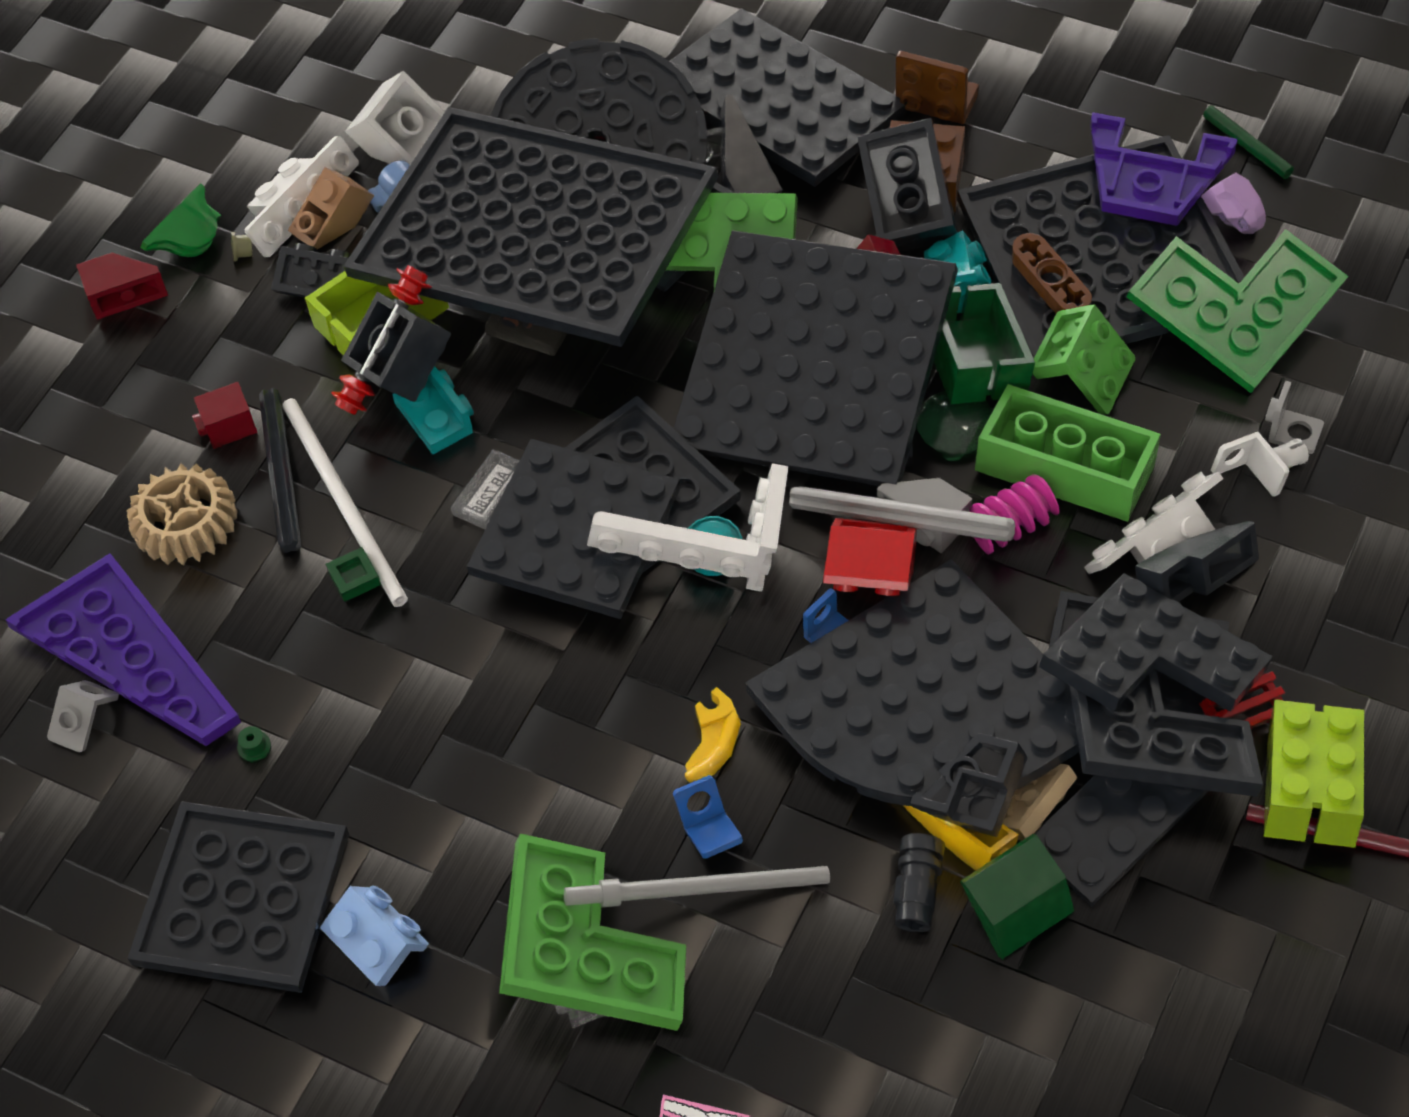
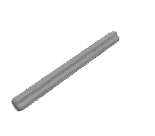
M802 486L793 487L790 491L789 505L793 509L1003 542L1012 540L1015 535V521L1012 518Z

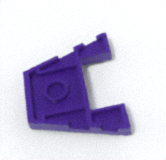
M1092 112L1090 128L1101 211L1177 226L1235 154L1237 139L1207 133L1203 134L1196 161L1121 148L1119 145L1125 129L1126 118Z

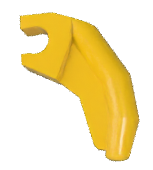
M717 687L711 691L712 701L718 705L716 708L707 709L701 702L695 705L696 716L702 733V742L685 765L687 771L685 772V778L689 783L708 775L714 776L731 757L739 733L741 722L731 699Z

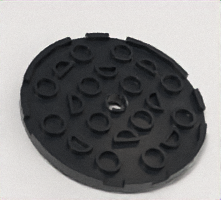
M599 38L583 39L569 42L568 47L556 50L550 54L548 52L542 53L520 69L508 82L491 113V117L588 139L596 136L603 137L607 143L706 164L708 149L707 127L703 110L692 85L676 66L663 56L644 46L621 40V43L600 42Z

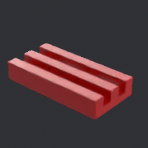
M1271 671L1263 674L1246 694L1261 688L1265 693L1238 703L1231 712L1227 709L1216 712L1214 707L1219 705L1207 698L1200 703V706L1207 716L1231 718L1267 702H1271L1273 706L1274 700L1284 701L1281 696L1285 692L1281 686L1275 687L1273 681L1276 679V676ZM1273 708L1249 717L1244 721H1249L1251 729L1270 721Z

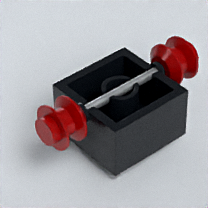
M407 265L405 271L399 268L396 269L401 276L398 284H388L392 295L399 299H392L379 292L376 293L341 361L356 370L355 376L351 374L340 376L339 378L344 386L341 392L332 391L331 394L337 398L334 403L336 406L353 415H356L358 409L364 412L367 411L362 404L365 396H375L371 385L367 383L370 380L379 387L415 403L420 392L426 386L428 377L439 356L444 352L446 343L452 334L405 304L408 303L413 306L423 304L424 302L419 296L422 288H432L431 285L426 283L429 276L410 265Z

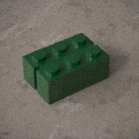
M1001 283L967 286L960 321H956L962 291L960 286L953 287L934 358L935 366L950 403L983 402L986 400V395H991L993 401L999 400L1008 384L1028 391L1035 360Z

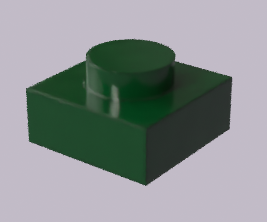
M363 547L325 564L344 602L381 585L379 576Z

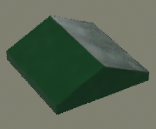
M1031 834L960 881L998 957L1004 959L1074 912L1067 878L1035 834Z

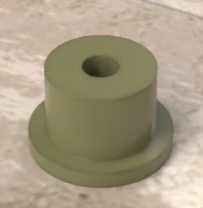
M231 232L233 261H238L239 257H252V244L247 235H235V232Z

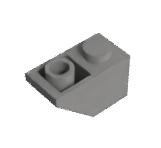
M941 478L898 482L897 485L884 483L877 488V498L966 512H969L972 506L971 497ZM917 528L916 541L923 546H931L938 552L943 553L956 539L958 534Z

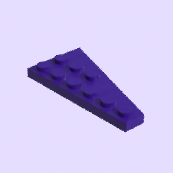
M110 553L5 619L10 629L204 746L209 745L241 723L238 714Z

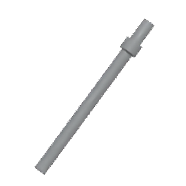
M828 866L626 883H620L619 879L599 880V885L565 887L564 902L566 906L600 903L601 907L620 906L621 901L829 884L830 872Z

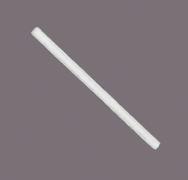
M287 399L282 404L283 410L360 547H363L391 603L394 607L404 605L408 597L295 399Z

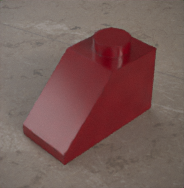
M113 252L76 264L84 290L97 320L169 296L158 266Z

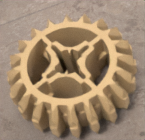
M180 463L177 471L171 472L165 467L164 474L159 477L150 474L151 483L149 485L138 484L139 495L130 496L131 508L127 510V518L132 537L135 538L137 546L143 552L147 551L148 556L152 557L153 560L161 557L162 561L167 565L175 558L183 566L189 557H194L200 562L201 554L206 551L215 555L214 545L216 543L226 544V533L234 532L235 524L233 520L237 519V509L234 503L236 500L233 492L229 490L227 482L222 476L217 477L211 468L203 471L197 463L190 470H187ZM200 498L211 503L210 507L203 506ZM155 521L162 522L163 526H165L164 530L156 528L154 526Z

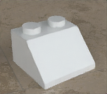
M402 71L382 83L345 132L367 154L375 159L389 164L398 160H404L411 164L445 112Z

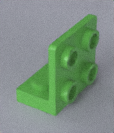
M1095 304L1066 309L1057 312L1034 357L1033 375L1036 379H1043L1068 374L1098 413L1106 415L1110 413L1135 361V355Z

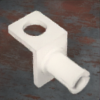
M1255 432L1220 446L1211 471L1212 473H1223L1246 464L1272 496H1277L1281 493L1285 484L1289 468L1306 463L1309 454L1305 444L1295 448V446L1301 445V439L1296 438L1288 443L1271 448L1261 434ZM1241 448L1235 457L1225 461L1233 451Z

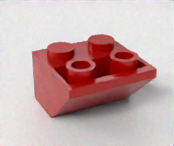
M835 518L830 530L823 583L833 584V589L844 592L858 591V586L875 588V593L886 596L899 595L900 590L908 591L914 574L917 528L882 522Z

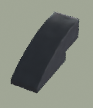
M1246 521L1219 528L1160 551L1135 566L1137 580L1177 602H1180L1193 592L1207 596L1259 560L1255 523Z

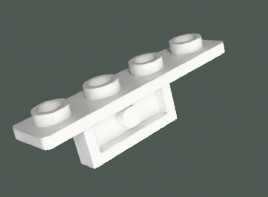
M341 136L333 137L314 158H291L285 161L278 169L279 174L272 181L260 186L255 192L256 197L247 207L256 218L245 228V233L263 257H271L292 235L288 229L325 167L348 176L358 166V159Z
M1200 472L1181 485L1184 492L1176 498L1172 494L1165 497L1152 507L1155 514L1147 520L1140 517L1123 528L1122 532L1125 536L1116 543L1113 540H1109L1092 552L1095 559L1084 567L1088 574L1107 568L1129 550L1137 562L1141 563L1154 554L1177 543L1215 530L1195 500L1223 479L1221 474L1216 472L1205 477Z

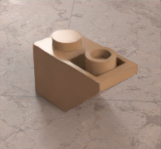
M325 167L288 231L305 244L313 246L318 250L356 227L374 195L351 178Z

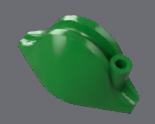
M200 183L142 241L140 248L145 251H168L183 257H195L206 252L212 244L217 231V222L222 215L207 204L205 186Z

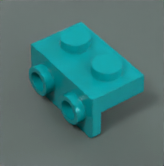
M963 230L945 240L934 243L930 248L923 251L924 259L956 263L958 272L975 269L978 285L991 284L989 274L983 266V262L987 261L983 248L978 241L971 242ZM956 282L954 287L960 286L961 296L965 295L966 288L969 285L964 282Z

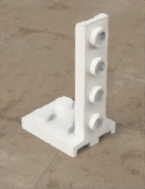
M772 463L767 479H759L756 499L752 501L748 524H752L751 533L747 535L746 540L600 511L593 516L587 546L598 548L607 553L621 552L636 555L647 561L661 560L676 563L688 569L701 568L721 572L728 577H746V589L762 592L765 575H768L771 567L772 553L777 551L788 466Z

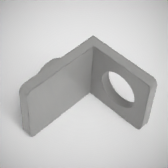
M1285 381L1279 399L1272 397L1265 421L1272 422L1268 442L1277 445L1290 442L1294 438L1288 434V428L1295 424H1301L1311 431V436L1308 439L1302 440L1301 445L1295 446V448L1305 444L1308 454H1313L1321 435L1324 421L1286 410L1292 382Z
M86 680L60 686L47 734L48 740L77 752L85 751L97 705L116 701L119 694Z

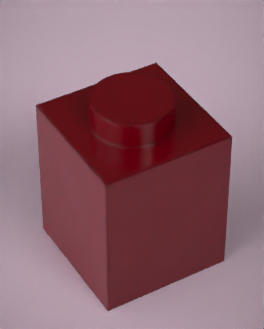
M238 382L194 397L199 413L192 415L200 437L208 434L213 449L258 433Z

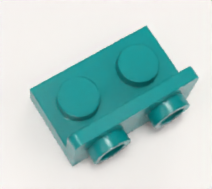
M435 366L428 377L426 386L420 392L415 403L395 393L392 394L396 406L432 454L473 433L470 416L474 414L467 398L463 394L457 396L453 391L454 385L448 373L444 369L438 371Z

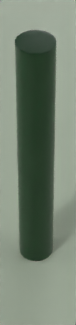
M1210 105L1205 109L1203 117L1230 138L1237 139V143L1283 179H1287L1293 173L1294 167L1216 107Z

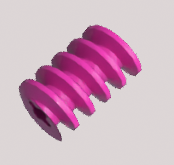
M1034 474L1028 476L1025 479V483L1018 481L1012 485L1011 490L1004 488L997 494V497L989 496L984 500L983 504L975 503L969 510V512L1012 518L1015 521V535L1013 539L1016 541L1022 537L1021 525L1028 533H1032L1036 530L1034 518L1040 525L1046 526L1049 524L1048 511L1053 515L1059 514V506L1050 486L1042 477ZM973 537L986 554L990 555L994 552L990 539ZM995 540V542L1002 548L1007 546L1008 541L1003 542Z

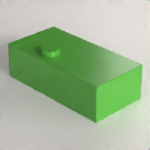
M1008 384L978 438L975 471L1014 484L1018 481L1025 483V479L1032 474L1038 475L1050 486L1055 498L1128 522L1155 467L1161 434Z

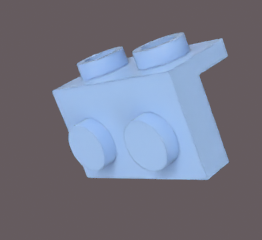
M349 886L320 928L375 986H386L411 951H424L429 943L419 934L420 927L415 921L406 915L399 914L391 905L392 899L385 891L376 886Z

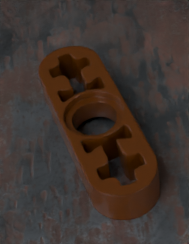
M1025 233L1014 240L1012 248V262L1055 314L1061 310L1091 305L1092 296L1088 288L1042 236L1034 233ZM1052 272L1060 275L1062 279L1056 283H1048L1042 280L1041 276ZM1067 298L1071 301V303L1066 304Z

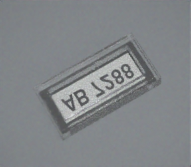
M493 449L452 504V514L480 528L486 529L519 460Z

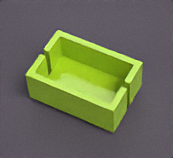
M345 271L305 297L314 327L333 346L337 345L338 351L343 356L376 293L379 292L392 299H399L392 295L389 287L347 277ZM421 295L419 296L423 300V304L413 306L405 303L430 320L449 308L448 302Z
M1274 700L1267 737L1264 837L1305 842L1312 809L1319 808L1320 813L1315 829L1314 843L1355 848L1364 816V710L1324 705L1323 711L1319 712L1315 711V704Z

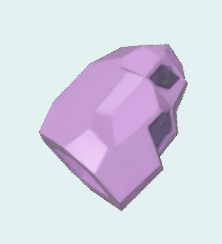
M1238 173L1225 178L1201 195L1213 216H1219L1226 225L1236 227L1241 233L1253 234L1264 227L1266 215L1261 199L1249 180Z

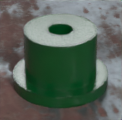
M249 726L241 730L238 735L237 751L240 757L247 762H258L266 758L271 751V741L268 735L255 726Z

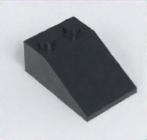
M931 118L857 136L877 237L894 241L899 253L933 245L958 233Z

